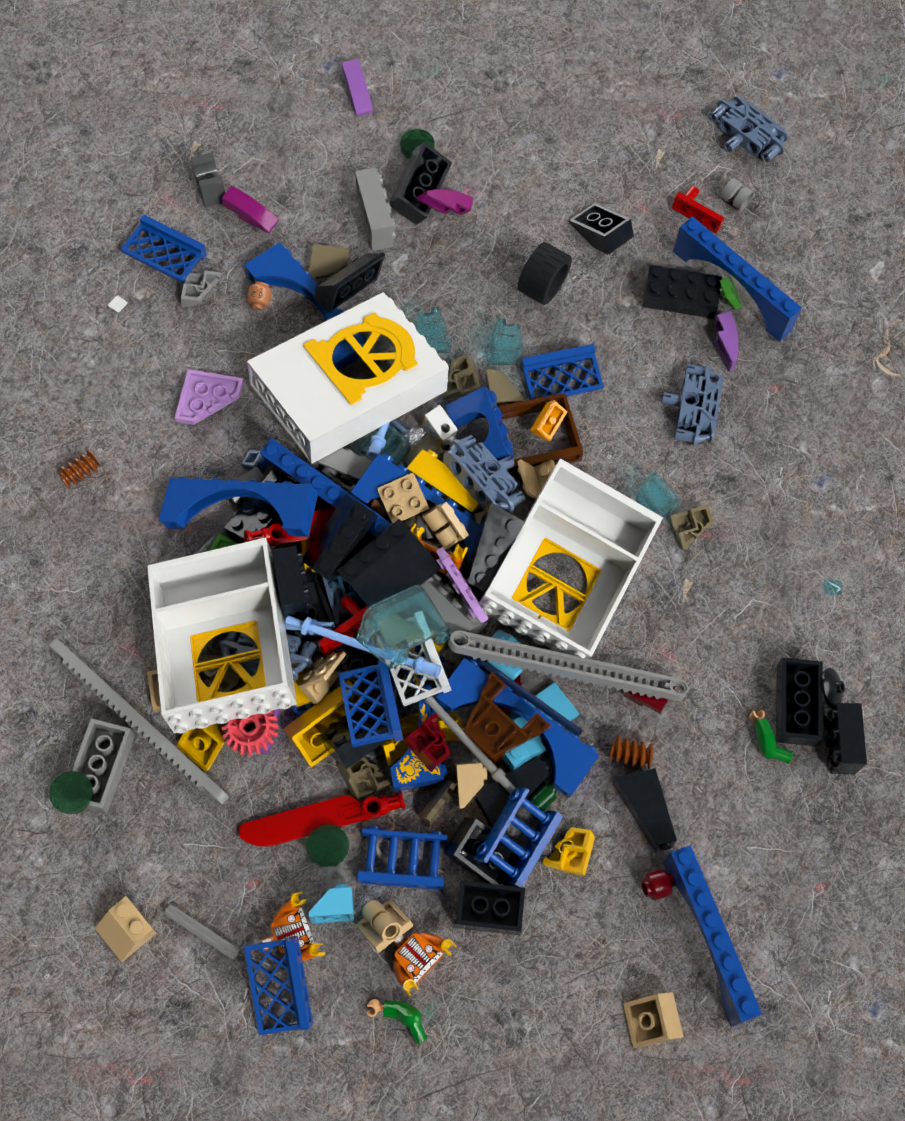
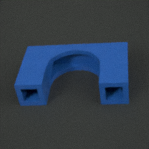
M483 386L446 405L448 416L457 427H461L478 418H487L489 433L483 442L484 446L498 461L506 456H510L511 459L514 458L512 452L514 448L511 441L508 440V429L502 422L501 417H503L500 408L497 407V396L493 390Z

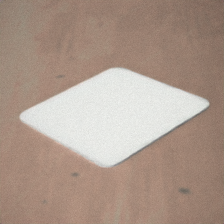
M116 296L108 306L120 312L128 302Z

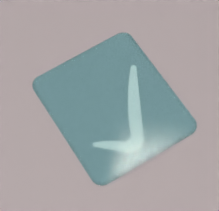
M824 580L825 594L842 595V581Z

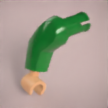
M753 710L749 718L755 723L754 726L761 755L768 760L774 758L789 764L793 757V751L776 745L773 730L768 720L763 719L765 712L759 710L757 716Z
M373 999L368 1003L367 1007H373L367 1011L368 1016L374 1017L379 1011H383V1017L398 1019L403 1025L409 1027L415 1044L420 1043V1038L422 1042L427 1039V1035L420 1022L422 1014L416 1007L404 1001L385 1000L384 1005H382L379 1000Z

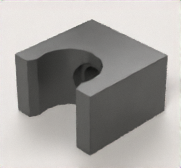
M213 152L192 157L191 162L195 180L205 208L223 203L222 197L225 194L222 177L221 175L219 176Z

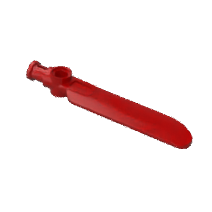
M335 508L314 511L308 537L290 536L282 528L283 525L273 524L271 527H264L258 531L250 532L245 530L244 543L266 538L269 546L275 547L283 543L316 539ZM271 532H276L279 539L274 538Z
M402 791L387 797L384 795L368 797L361 802L349 795H343L245 822L239 828V836L248 844L258 847H271L365 820L378 819L382 815L389 814L391 810L398 808L406 809ZM372 803L379 805L378 810L374 813L368 811V806Z

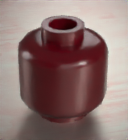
M662 869L645 874L644 880L641 881L644 895L651 900L669 897L672 894V887L675 886L672 875H668Z

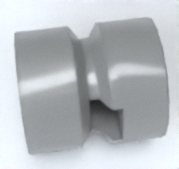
M735 178L727 183L721 193V198L728 203L733 202L732 205L739 211L744 210L754 196L753 190L747 186L742 187V183Z

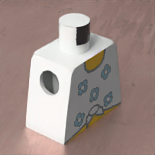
M441 405L427 413L421 425V429H425L441 447L446 445L450 449V443L455 439L458 430Z

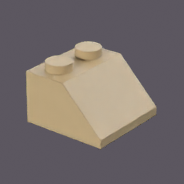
M481 762L455 764L457 805L459 808H464L484 785L483 780H487V769L485 766H482Z
M127 896L113 906L95 928L121 962L126 960L156 934V931Z
M673 992L655 994L623 1003L633 1048L684 1037Z

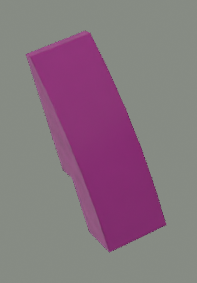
M232 185L222 197L223 207L237 213L239 219L268 234L279 221L262 204Z
M446 189L430 190L417 196V200L443 214L453 211L461 216L471 211L473 197Z

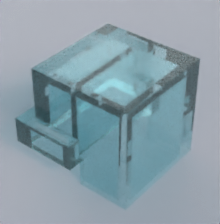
M432 307L429 313H418L417 332L425 337L429 346L433 347L437 354L451 353L452 339L446 338L447 325L440 308Z
M498 319L489 337L491 350L486 351L488 365H516L524 351L520 324H506V319Z
M388 426L384 436L386 444L381 449L380 455H383L385 452L394 459L392 463L398 467L409 451V438L399 433L393 427ZM379 428L374 432L372 436L377 435ZM372 436L361 449V453L366 457L371 445L370 440Z
M655 471L649 475L647 483L639 487L635 502L664 517L678 507L680 499Z

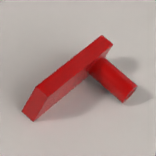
M691 186L685 194L679 192L674 199L672 209L689 219L693 216L703 226L717 234L725 217L694 201L695 197L699 194V189L696 186Z
M349 595L344 597L340 604L352 617L333 631L353 637L372 623L369 615L373 614L372 610L368 606L361 609ZM327 637L318 641L320 650L325 656L343 644Z

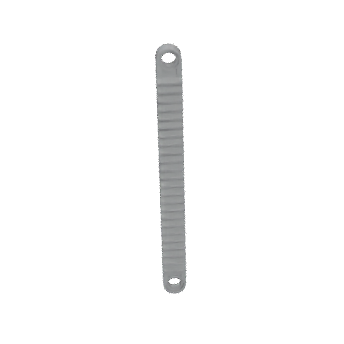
M455 631L451 634L448 642L449 648L453 652L472 656L475 660L480 658L481 661L488 660L489 663L495 661L498 665L504 663L507 667L512 665L513 668L520 667L521 670L527 668L530 672L536 670L537 673L544 672L545 675L552 674L553 677L560 675L562 679L568 677L569 680L576 679L577 682L584 681L585 684L592 682L594 686L600 684L601 687L608 686V689L615 687L617 691L624 689V692L632 691V694L638 692L640 696L647 694L649 698L655 696L656 699L665 698L681 701L689 691L688 684L679 678L474 633ZM461 639L465 644L457 645L454 640ZM673 686L681 688L682 693L675 692Z
M55 638L48 644L51 650L63 660L62 664L72 675H75L84 686H87L89 691L98 696L100 701H103L107 707L109 706L112 712L121 717L123 722H126L130 728L132 727L135 733L144 738L145 742L149 743L158 754H161L164 760L167 759L168 763L173 765L176 771L179 770L180 774L185 776L187 781H191L192 785L196 786L199 792L206 791L220 805H223L229 799V796L62 642Z

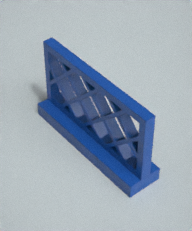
M146 215L140 218V225L120 249L125 255L181 283L187 278L199 260H204L207 256L204 244ZM142 231L149 234V237L138 238ZM162 240L164 245L154 246L153 241ZM151 242L152 247L141 249V243ZM138 244L139 250H128L132 245ZM174 247L180 250V252L169 254L168 251L169 248ZM166 249L167 255L156 257L155 251ZM145 253H154V258L146 259L143 257ZM192 255L194 259L185 262L183 256ZM182 258V263L172 265L171 259ZM169 259L170 265L163 267L158 265L159 261ZM184 267L185 271L181 276L173 271V269Z
M594 344L522 358L520 367L525 377L530 400L535 398L533 391L536 386L545 391L543 397L566 393V397L603 389L604 386L595 357L596 350ZM591 359L593 364L591 370L581 366L584 360ZM570 363L576 367L573 374L563 369L566 364ZM553 367L558 370L555 378L545 373L548 368ZM578 368L587 373L584 381L574 376ZM536 371L541 375L537 381L529 378L528 372ZM561 372L570 377L566 385L557 380ZM591 375L597 379L598 385L591 386L586 383V380ZM543 376L552 381L548 389L539 384ZM572 379L581 384L579 389L573 390L568 387ZM554 383L563 388L561 393L556 394L550 390Z
M386 659L378 660V665L339 673L352 747L393 738L395 742L404 740ZM377 673V677L373 682L365 679L367 674ZM354 677L357 681L351 687L345 684L344 679ZM361 682L369 686L364 693L356 690ZM373 688L381 692L376 700L368 696ZM353 693L361 697L356 704L348 701ZM364 700L373 703L368 711L360 708ZM376 706L384 709L383 714L379 718L371 714ZM356 710L364 714L359 723L351 718ZM368 717L376 721L371 729L363 725ZM382 724L388 728V733L378 734L375 730ZM359 729L367 732L364 738L355 739V734Z
M298 935L287 939L244 946L259 1035L296 1029H310L313 1025V1017ZM284 945L285 955L281 960L270 953L275 946ZM259 949L265 954L260 964L252 959L251 950ZM267 957L278 963L272 973L261 966ZM280 965L289 974L285 982L274 975ZM258 970L269 976L264 986L255 979V974ZM271 978L282 986L276 995L265 988ZM284 988L292 993L293 999L289 1005L278 997ZM262 992L273 998L267 1008L259 1002V996ZM275 1001L286 1008L280 1017L269 1010ZM287 1010L296 1015L297 1023L288 1024L282 1019ZM267 1013L277 1022L273 1027L264 1029L262 1019Z

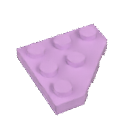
M188 369L174 418L175 422L195 425L236 401L241 395L244 383L243 378Z
M443 547L438 549L436 552L440 558L437 562L443 570L447 569L448 578L456 592L461 595L472 617H478L481 623L488 620L471 587Z

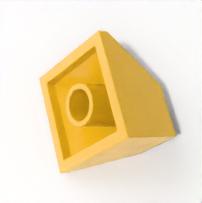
M217 723L202 729L188 730L183 733L176 747L203 771L208 772L225 743L222 737L224 732L221 730L223 724Z

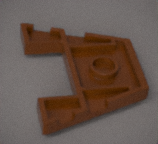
M492 672L488 677L489 680L486 687L483 688L480 694L481 697L477 706L474 707L463 731L488 755L496 760L549 730L552 726L536 713L523 728H520L493 703V700L507 685Z

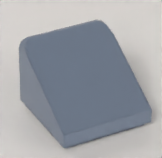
M400 419L391 421V430L401 439L405 440L413 433V430Z
M249 450L241 466L249 470L257 466L263 474L269 463L260 454L261 451Z

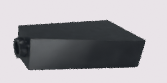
M537 757L506 774L505 777L515 788H528L530 791L525 797L528 800L529 796L542 783L548 780L550 768L545 761H541L540 757ZM496 781L481 788L473 797L491 829L509 801L510 795Z
M656 768L615 777L613 781L615 789L653 850L660 848V851H666L673 848L672 845L675 844L677 839Z

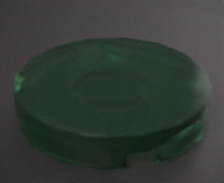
M422 129L409 130L401 137V152L406 158L410 159L413 151L424 142L434 149V138L429 132Z
M64 772L56 777L51 784L49 790L50 801L55 809L62 813L70 815L80 813L90 804L89 802L94 793L93 786L87 776L80 772Z
M333 824L320 825L314 829L307 842L310 858L313 862L323 867H333L343 862L348 855L350 846L349 838L345 831Z

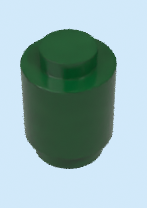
M542 783L529 796L528 800L544 811L557 799L555 795L557 790L550 783L547 785Z

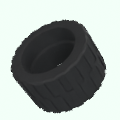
M547 242L539 244L530 255L521 272L517 286L518 290L543 305L548 304L558 293L571 267L572 257Z

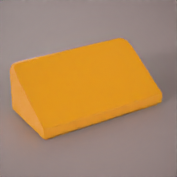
M555 400L547 402L530 432L548 442L551 441L567 411Z

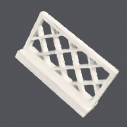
M421 611L413 614V618L405 621L420 629L424 635L418 638L419 640L413 641L422 647L419 654L416 655L409 652L413 642L407 644L405 650L394 645L390 647L389 651L397 650L402 652L404 656L409 655L416 659L422 657L424 652L425 661L442 666ZM377 633L381 647L386 649L379 634ZM386 658L404 706L440 692L447 693L452 691L443 667H441L438 678L420 672L418 675L423 676L420 685L417 686L409 683L413 673H415L413 668ZM400 668L410 671L406 681L397 677ZM427 678L435 681L437 686L431 690L422 688ZM407 686L417 689L413 697L405 698L404 692Z

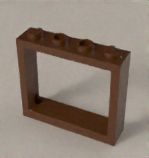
M566 393L552 394L543 398L535 397L528 401L520 400L513 404H500L498 406L503 414L502 420L541 412L546 403L555 400L567 411L563 421L572 448L514 459V466L507 469L510 475L519 474L517 461L520 459L533 467L549 460H553L555 466L560 459L567 463L582 461L583 449Z

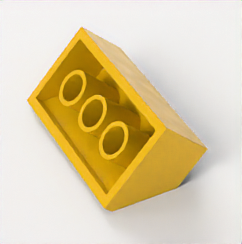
M422 449L407 469L469 511L477 512L481 505L477 503L457 480L446 464L437 458L439 455L431 449L428 451Z
M349 680L345 682V684L351 687L354 685ZM341 686L283 728L292 745L311 768L329 755L319 735L346 716ZM353 693L348 701L356 704L361 697Z

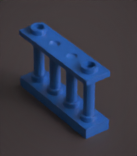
M516 787L510 793L509 801L484 843L478 847L474 858L478 862L487 863L488 860L493 862L508 874L505 883L514 887H523L563 818L557 811H546L544 813L525 798L530 790L523 787ZM520 806H523L539 819L540 823L535 831L515 816ZM510 823L529 837V842L524 849L504 834ZM499 842L518 855L519 859L514 867L494 853Z
M368 826L367 829L362 828V836L368 838L366 868L363 871H358V884L443 890L444 878H440L438 874L440 844H447V835H443V832L431 831L430 834L380 830V827ZM377 838L390 839L387 870L384 873H376L374 869ZM398 840L411 841L409 866L406 875L397 874V871H395ZM419 842L432 843L430 871L427 877L418 876L419 873H417Z

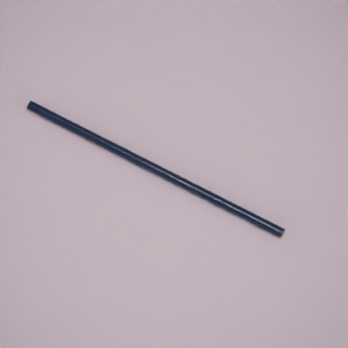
M403 603V612L413 618V614L418 612L406 603ZM423 616L428 630L448 643L451 635ZM454 640V642L457 645H463L462 643L459 644L456 640ZM465 655L467 658L474 660L488 673L491 674L493 672L510 689L574 735L579 736L581 734V728L486 660L481 661L480 658L475 660L472 656Z

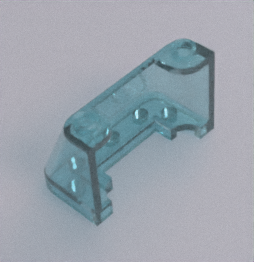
M417 584L370 606L363 615L356 640L386 666L393 669L407 661L409 649L433 638L432 641L436 645L444 644L450 637V630L426 590Z

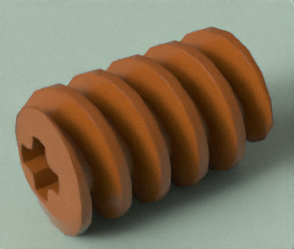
M89 449L86 450L87 457L81 453L79 455L80 460L75 457L73 458L74 465L66 462L67 469L61 465L59 467L60 473L56 471L68 489H71L70 482L78 485L77 478L84 481V474L91 477L90 470L98 473L97 466H100V464Z
M617 736L612 742L608 760H611L613 755H615L616 762H619L622 757L624 764L632 760V766L640 762V768L648 764V769H650L654 754L653 744H649L646 749L645 742H641L637 746V740H633L629 744V738H625L621 742V736Z

